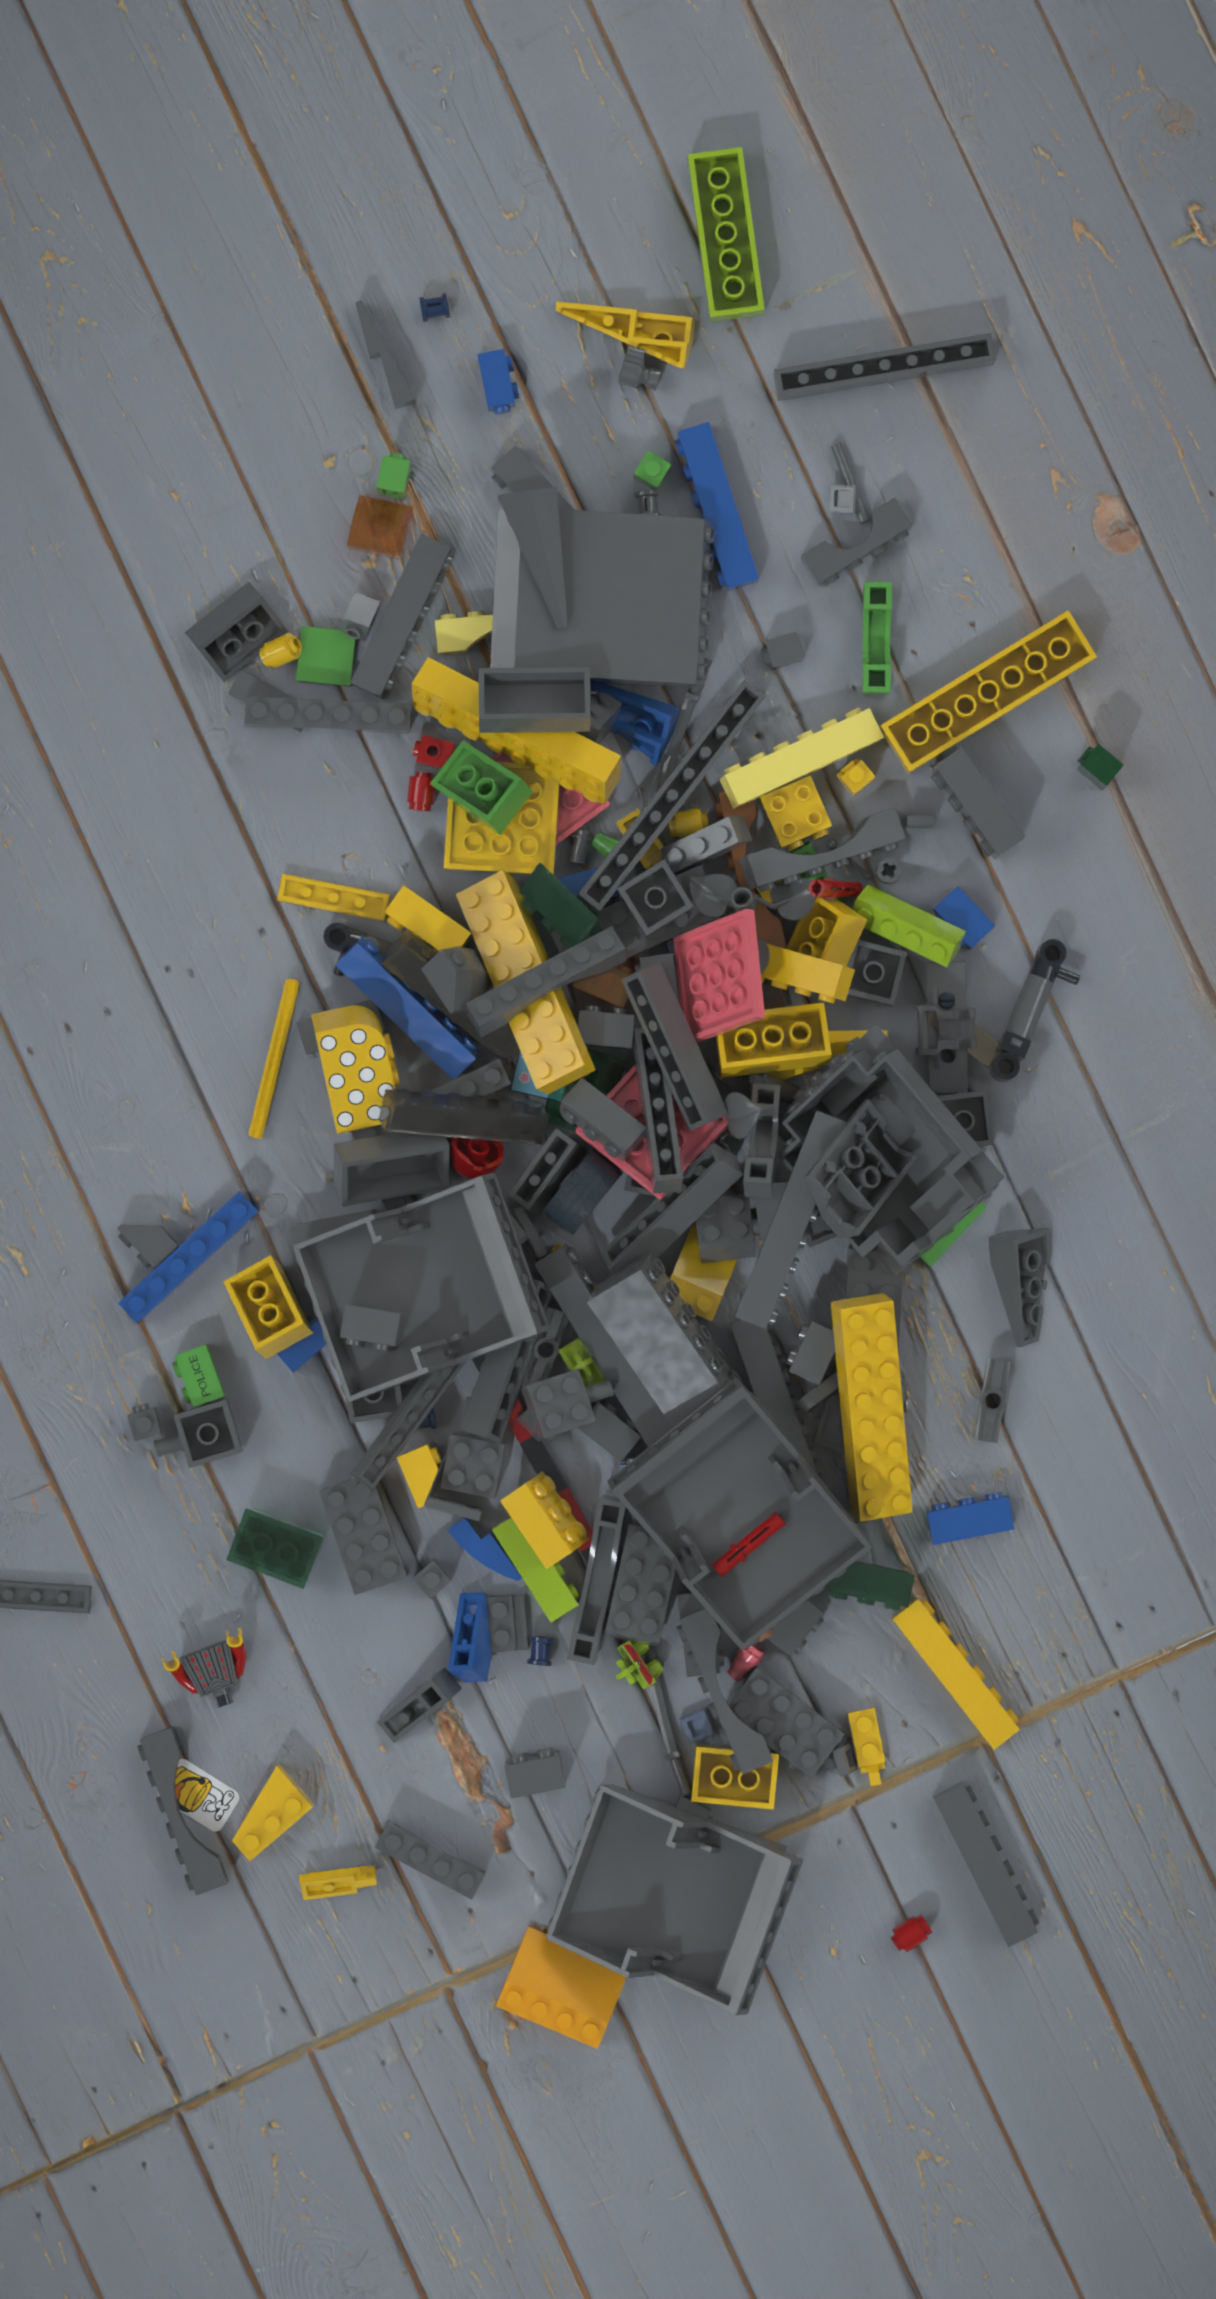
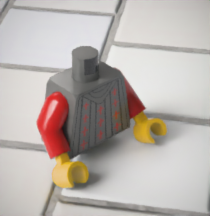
M238 1628V1636H230L229 1630H227L226 1640L183 1655L179 1659L175 1651H171L172 1661H165L161 1657L164 1668L171 1672L180 1685L192 1694L199 1693L201 1697L213 1693L218 1708L233 1703L228 1687L239 1682L238 1678L244 1674L247 1660L241 1628Z

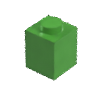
M647 451L634 472L633 478L652 490H659L671 470V464L652 452Z

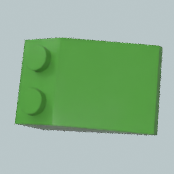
M464 740L430 783L434 788L499 835L503 833L533 793L532 789L520 777Z

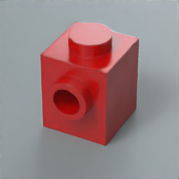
M422 735L421 741L416 740L412 756L417 757V764L441 770L453 754L455 743Z

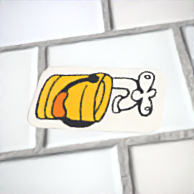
M185 1759L179 1760L176 1774V1797L180 1811L211 1831L217 1832L221 1830L239 1802L238 1792Z

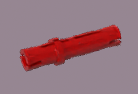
M825 878L823 880H813L809 884V892L813 897H822L827 900L837 897L857 898L863 891V886L858 881H837L834 878Z
M774 1511L770 1517L754 1528L737 1544L732 1543L729 1546L730 1549L711 1565L721 1577H724L737 1564L747 1561L746 1557L766 1542L786 1523ZM769 1527V1529L766 1532H764L760 1537H758L755 1541L751 1543V1541L755 1537H757L760 1533H762L766 1528ZM747 1546L743 1551H741V1552H740L738 1555H736L731 1561L728 1562V1560H729L732 1556H734L736 1553H738L743 1547Z

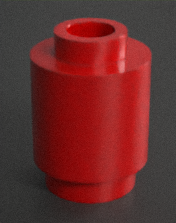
M415 771V776H409L407 794L409 810L431 812V805H434L436 790L430 784L434 779L431 778L432 773Z
M920 1914L916 1918L912 1916L892 1929L895 1935L890 1938L899 1951L904 1949L908 1953L928 1940V1936L933 1932Z

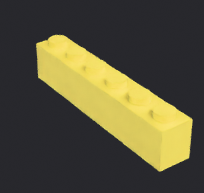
M860 707L845 714L847 718L845 720L837 722L836 718L822 724L823 730L817 733H813L812 730L806 731L797 736L799 741L789 745L788 741H785L773 747L774 752L765 756L764 752H761L749 758L750 764L741 767L738 763L725 769L726 775L719 780L733 809L879 742L884 736L871 709L868 708L861 711Z

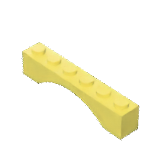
M484 611L468 612V617L457 618V614L440 615L441 620H435L439 656L467 653L477 642L492 634L493 615H484Z

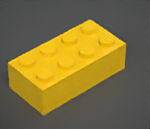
M824 1002L764 1010L765 1018L715 1036L721 1078L828 1065L827 1063L832 1057Z

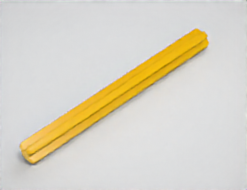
M287 978L285 980L248 1135L253 1138L262 1139L300 986V982L295 979Z

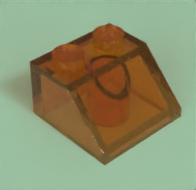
M359 495L347 541L348 549L402 561L413 506Z
M618 965L617 968H612L602 974L574 981L573 989L617 1008L624 1009L629 996L621 979L632 975L633 970Z

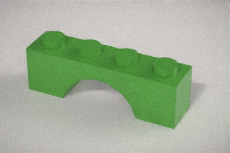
M864 582L862 695H889L891 692L890 628L892 582Z

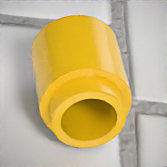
M286 633L265 643L264 647L260 649V658L266 667L278 668L300 657L302 650L301 642L296 636Z
M700 807L677 811L669 821L671 836H678L679 839L709 826L707 812H701Z

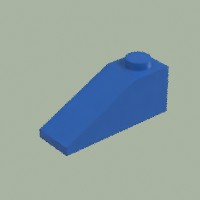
M484 1592L460 1593L448 1671L463 1683L487 1682L491 1662L487 1594Z

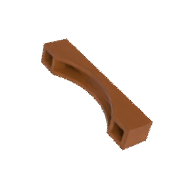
M719 793V800L714 801L717 816H723L724 819L729 816L743 815L748 830H750L757 814L754 800L733 809L726 793ZM746 844L732 850L731 854L726 855L729 870H735L737 888H748L739 859L746 854ZM753 889V890H750V891L752 892L753 896L756 895V892L754 891V889ZM756 903L757 906L754 913L757 940H763L767 944L786 949L781 920L774 916L764 905Z

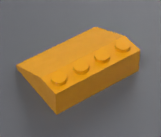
M528 1926L497 1999L496 2007L598 2049L626 1977L547 1940V1933Z

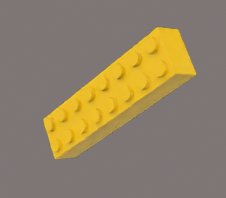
M1067 610L883 723L879 728L907 774H910L1091 663L1097 656L1071 613Z
M429 657L412 682L413 707H415L417 712L424 716L430 715L438 719L447 728L454 727L462 731L470 740H479L496 753H505L515 763L519 765L526 764L534 768L539 775L545 778L551 777L559 781V784L568 790L575 789L581 792L591 802L598 801L605 805L621 778V755L576 732L479 733V683Z
M501 870L456 894L494 988L549 960L514 875ZM561 987L538 999L509 1021V1025L537 1090L550 1094L596 1070Z
M884 1293L832 1301L831 1312L850 1513L860 1522L912 1513L894 1301Z

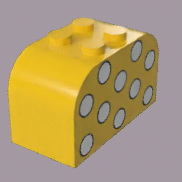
M358 1005L311 1014L337 1134L377 1126L387 1121L396 1109L397 1094L395 1085H399L400 1082L389 1033L383 1035L381 1023L376 1014L370 1009Z

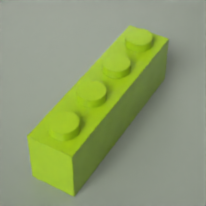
M869 884L857 897L853 907L855 912L867 919L864 928L945 967H948L958 954L966 934L965 930Z
M511 1517L492 1528V1531L550 1622L555 1621L579 1605L577 1599L581 1596L573 1583L566 1584L562 1577L566 1573L559 1561L546 1569Z

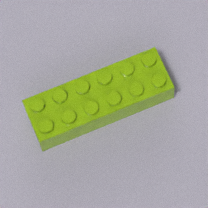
M738 147L688 154L687 162L709 322L764 315L765 308L743 149Z

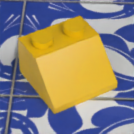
M429 1443L397 1457L418 1508L425 1505L439 1471L438 1464L442 1462L437 1447L431 1448Z

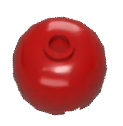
M469 1124L460 1127L455 1132L449 1147V1159L451 1166L458 1174L472 1180L482 1175L494 1173L499 1168L504 1159V1144L499 1136L489 1128L483 1127L481 1130L474 1128L475 1125Z

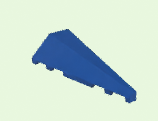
M590 679V690L609 694L615 700L622 703L611 732L620 734L631 743V748L635 751L639 749L650 758V763L657 765L673 735L680 707Z

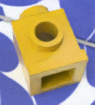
M858 758L851 761L836 775L852 796H855L875 779V775L862 760L859 761Z

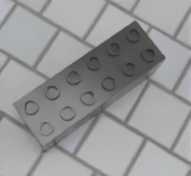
M650 1252L598 1283L587 1300V1304L674 1428L736 1377L740 1381L741 1378L735 1370L729 1368L723 1351L714 1346L708 1329L704 1325L701 1326L695 1318L696 1313L689 1303L684 1302L680 1296L681 1293L678 1285L673 1280H669L665 1274L663 1263L658 1258H654Z

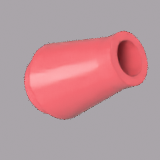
M757 1644L746 1647L743 1651L739 1648L727 1671L728 1675L740 1682L747 1673L763 1661L762 1656L765 1651Z

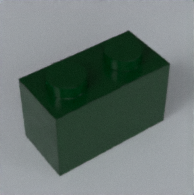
M1100 744L1094 749L1089 746L1077 760L1081 764L1077 770L1101 790L1111 782L1124 766L1123 763Z

